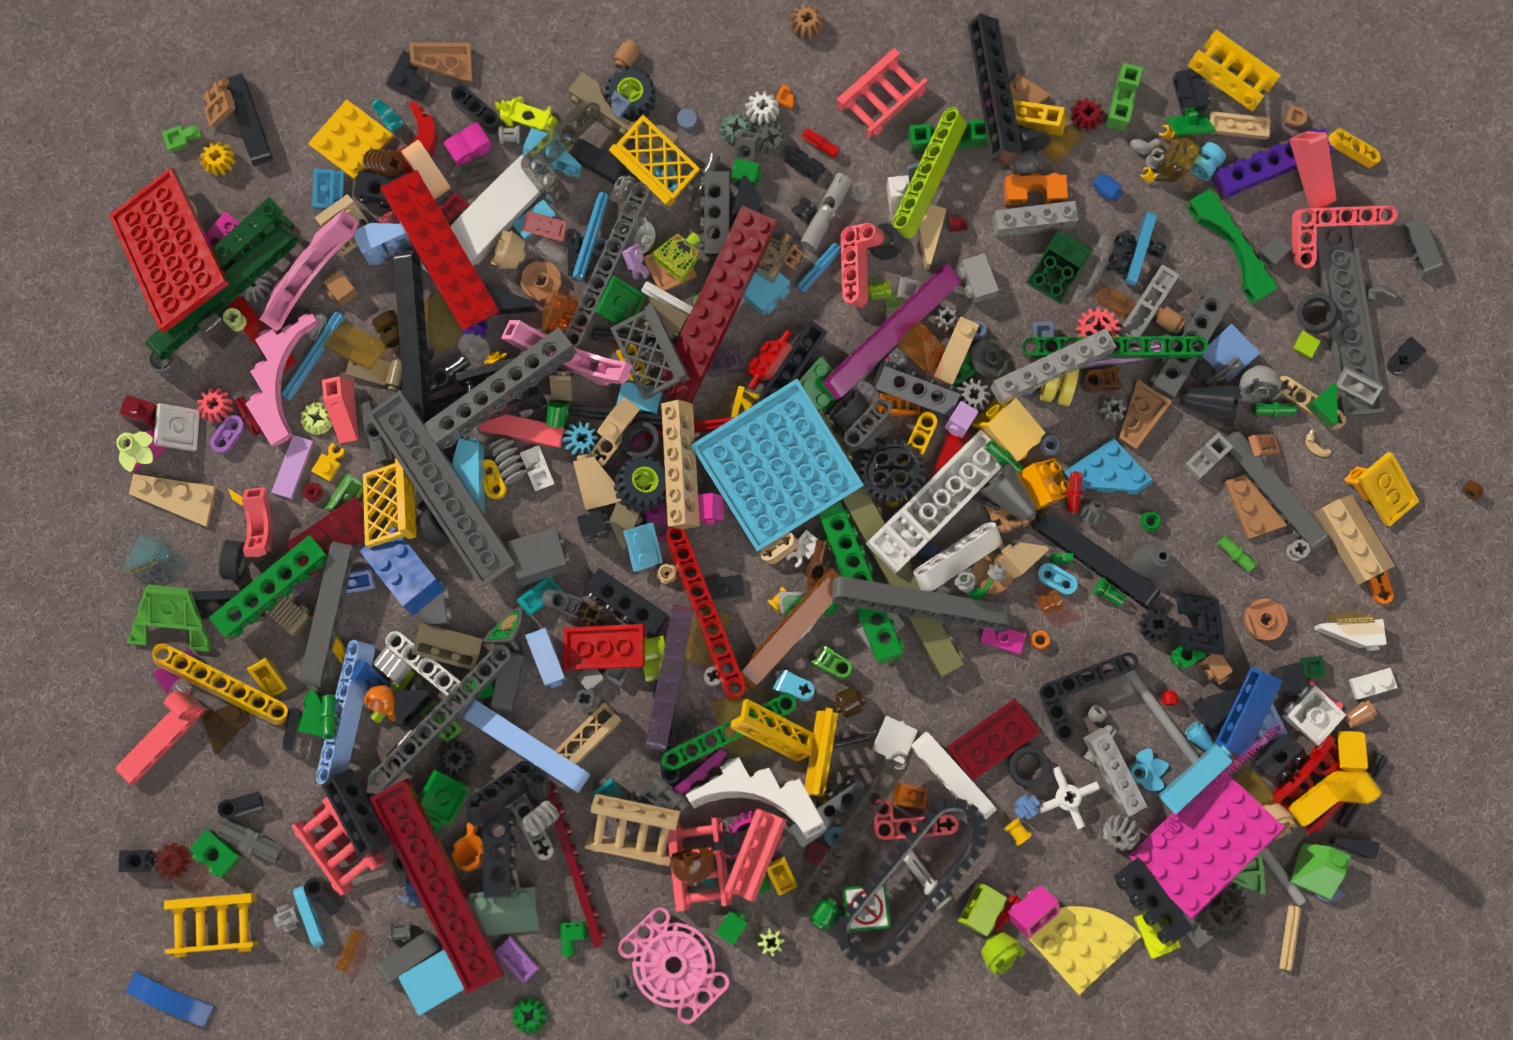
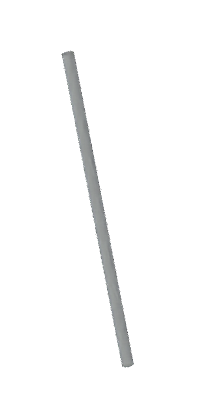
M1124 657L1122 661L1123 665L1126 668H1132V666ZM1135 670L1124 674L1190 763L1196 762L1200 757ZM1266 847L1261 852L1263 860L1298 906L1302 905L1307 899L1296 885L1290 883L1289 875L1268 847Z

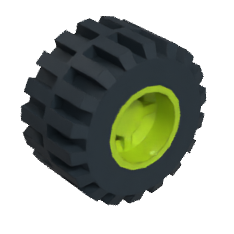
M623 67L621 72L618 70L614 72V77L610 75L608 78L609 83L606 82V102L612 108V95L614 91H617L631 102L630 107L622 117L631 119V122L635 123L636 118H640L642 115L648 117L650 110L653 111L656 101L655 86L652 78L649 79V74L647 72L643 74L642 69L638 68L636 71L634 67H630V70H626V67Z
M640 455L638 459L635 456L630 461L628 460L624 463L614 481L616 483L614 491H618L615 496L617 499L621 498L620 504L622 506L626 504L628 506L627 509L630 511L634 508L637 513H640L641 510L645 513L650 509L654 510L666 496L665 466L661 467L659 460L654 462L653 457L649 456L645 459V455Z

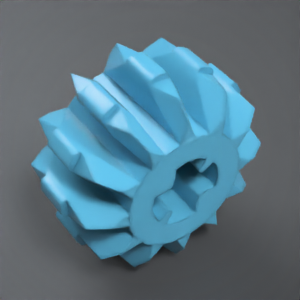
M578 421L576 426L573 423L569 425L570 430H564V434L568 437L563 438L562 441L569 443L565 446L566 450L573 448L571 455H575L577 450L579 456L584 455V451L590 454V448L596 446L592 441L597 440L598 436H592V433L596 430L595 428L588 430L589 423H585L582 426L581 421ZM582 435L584 440L578 443L576 438Z

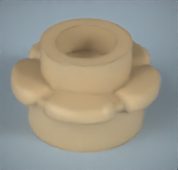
M662 564L659 570H657L656 575L661 583L669 584V582L675 581L677 570L673 565Z

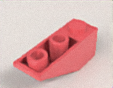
M341 376L322 380L324 402L339 443L359 440L353 380Z

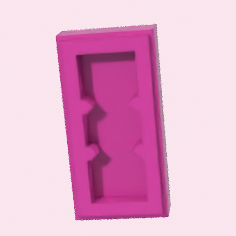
M983 629L979 642L1020 655L1026 634L1011 629L1006 631Z

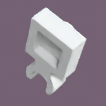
M806 530L798 539L796 552L790 553L786 560L789 561L792 557H796L798 562L794 567H800L803 557L809 560L814 554L815 541L818 539Z

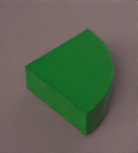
M1073 553L1049 555L1050 563L1069 565L1073 561Z

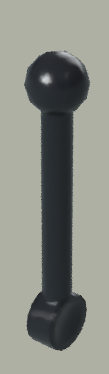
M977 496L971 498L992 507L995 511L1000 509V506L996 503H991Z

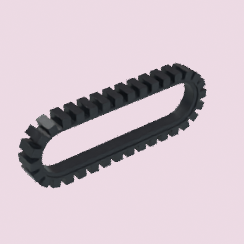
M950 797L944 798L945 807L939 800L931 804L936 812L932 813L929 809H926L921 814L927 821L924 824L921 820L917 819L913 826L919 831L915 834L913 831L908 830L904 835L910 842L906 844L900 840L896 844V847L901 850L899 855L893 850L887 855L893 862L890 865L885 861L880 863L878 867L884 873L880 876L874 871L870 875V878L875 882L874 885L871 886L865 881L860 887L866 892L864 897L856 892L852 899L858 904L855 907L849 902L845 905L843 909L849 915L848 917L839 915L837 923L844 927L836 928V937L844 938L837 943L841 951L848 949L844 955L851 962L857 956L856 964L865 967L867 959H869V965L872 968L879 967L878 958H881L884 964L891 961L888 952L891 950L897 956L902 950L896 943L900 940L906 945L911 939L905 932L909 929L915 934L919 930L914 921L918 919L924 924L928 919L923 913L924 909L926 908L933 913L937 906L931 901L935 898L941 903L946 897L940 890L944 888L950 892L953 889L954 885L948 880L952 877L959 881L963 877L958 868L962 867L965 871H968L972 866L966 860L968 856L976 861L981 855L975 850V847L985 848L987 841L981 839L980 835H988V827L979 826L986 819L982 813L974 816L979 808L973 803H970L966 808L967 800L957 798L955 805L954 798ZM950 811H957L966 815L971 821L973 834L970 843L881 949L874 952H864L856 948L850 938V926L855 917L940 816Z

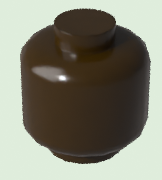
M850 687L836 693V701L833 702L837 714L842 713L845 718H849L863 712V706L866 703L860 689L856 690L854 687Z

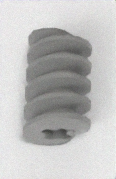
M501 439L490 444L489 448L493 450V457H496L495 463L499 464L498 470L503 472L501 477L506 479L504 484L509 485L522 479L523 475L528 471L527 469L520 470L524 462H517L521 455H514L518 450L517 447L511 448L515 440Z

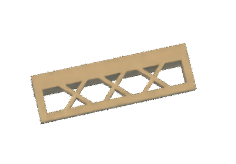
M603 703L555 752L559 754L565 748V754L560 755L565 756L566 759L568 756H571L568 760L578 765L622 720ZM605 709L612 717L605 724H598V715ZM586 726H595V733L589 739H583V729ZM580 733V739H574ZM571 741H580V748L574 754H568V744Z

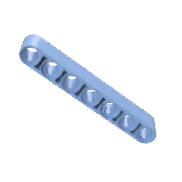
M352 640L347 645L335 695L336 713L338 714L336 738L325 739L316 776L317 782L320 785L332 774L348 770L365 697V692L350 677L360 661L367 662L372 667L375 648L372 644Z
M476 700L461 715V717L578 793L590 776L588 772Z

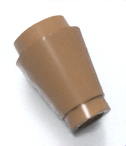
M1362 701L1344 717V720L1349 728L1374 720L1378 713L1370 701Z

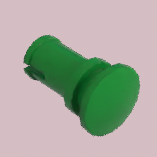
M1105 577L1101 578L1095 585L1092 594L1096 595L1099 593L1101 598L1105 597L1120 607L1124 603L1122 600H1126V596L1112 588V584H1106Z

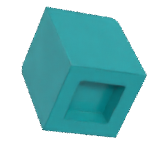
M612 778L591 793L593 798H595L596 794L616 798L617 795L622 798L624 797L623 791Z

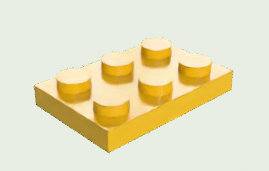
M1387 452L1358 477L1385 526L1390 527L1419 502L1393 453Z

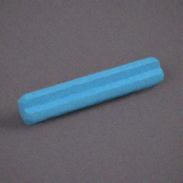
M833 243L797 283V288L802 292H806L841 253V247Z

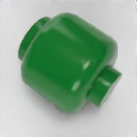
M831 897L827 899L819 898L810 911L811 922L822 930H826V928L832 929L837 923L839 915H842V911L838 908L840 903Z

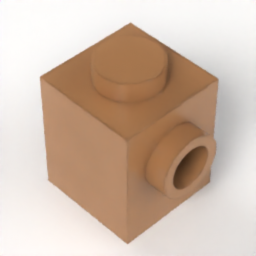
M340 270L331 273L326 278V281H324V284L327 286L325 292L332 300L336 298L341 306L358 295Z

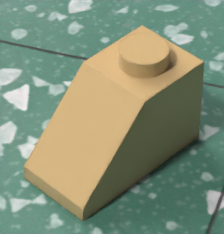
M623 397L604 420L597 433L611 443H617L640 411V408Z
M1021 542L1014 546L1009 544L1001 551L1003 555L998 561L1005 567L1009 575L1015 579L1027 571L1049 548L1047 546Z

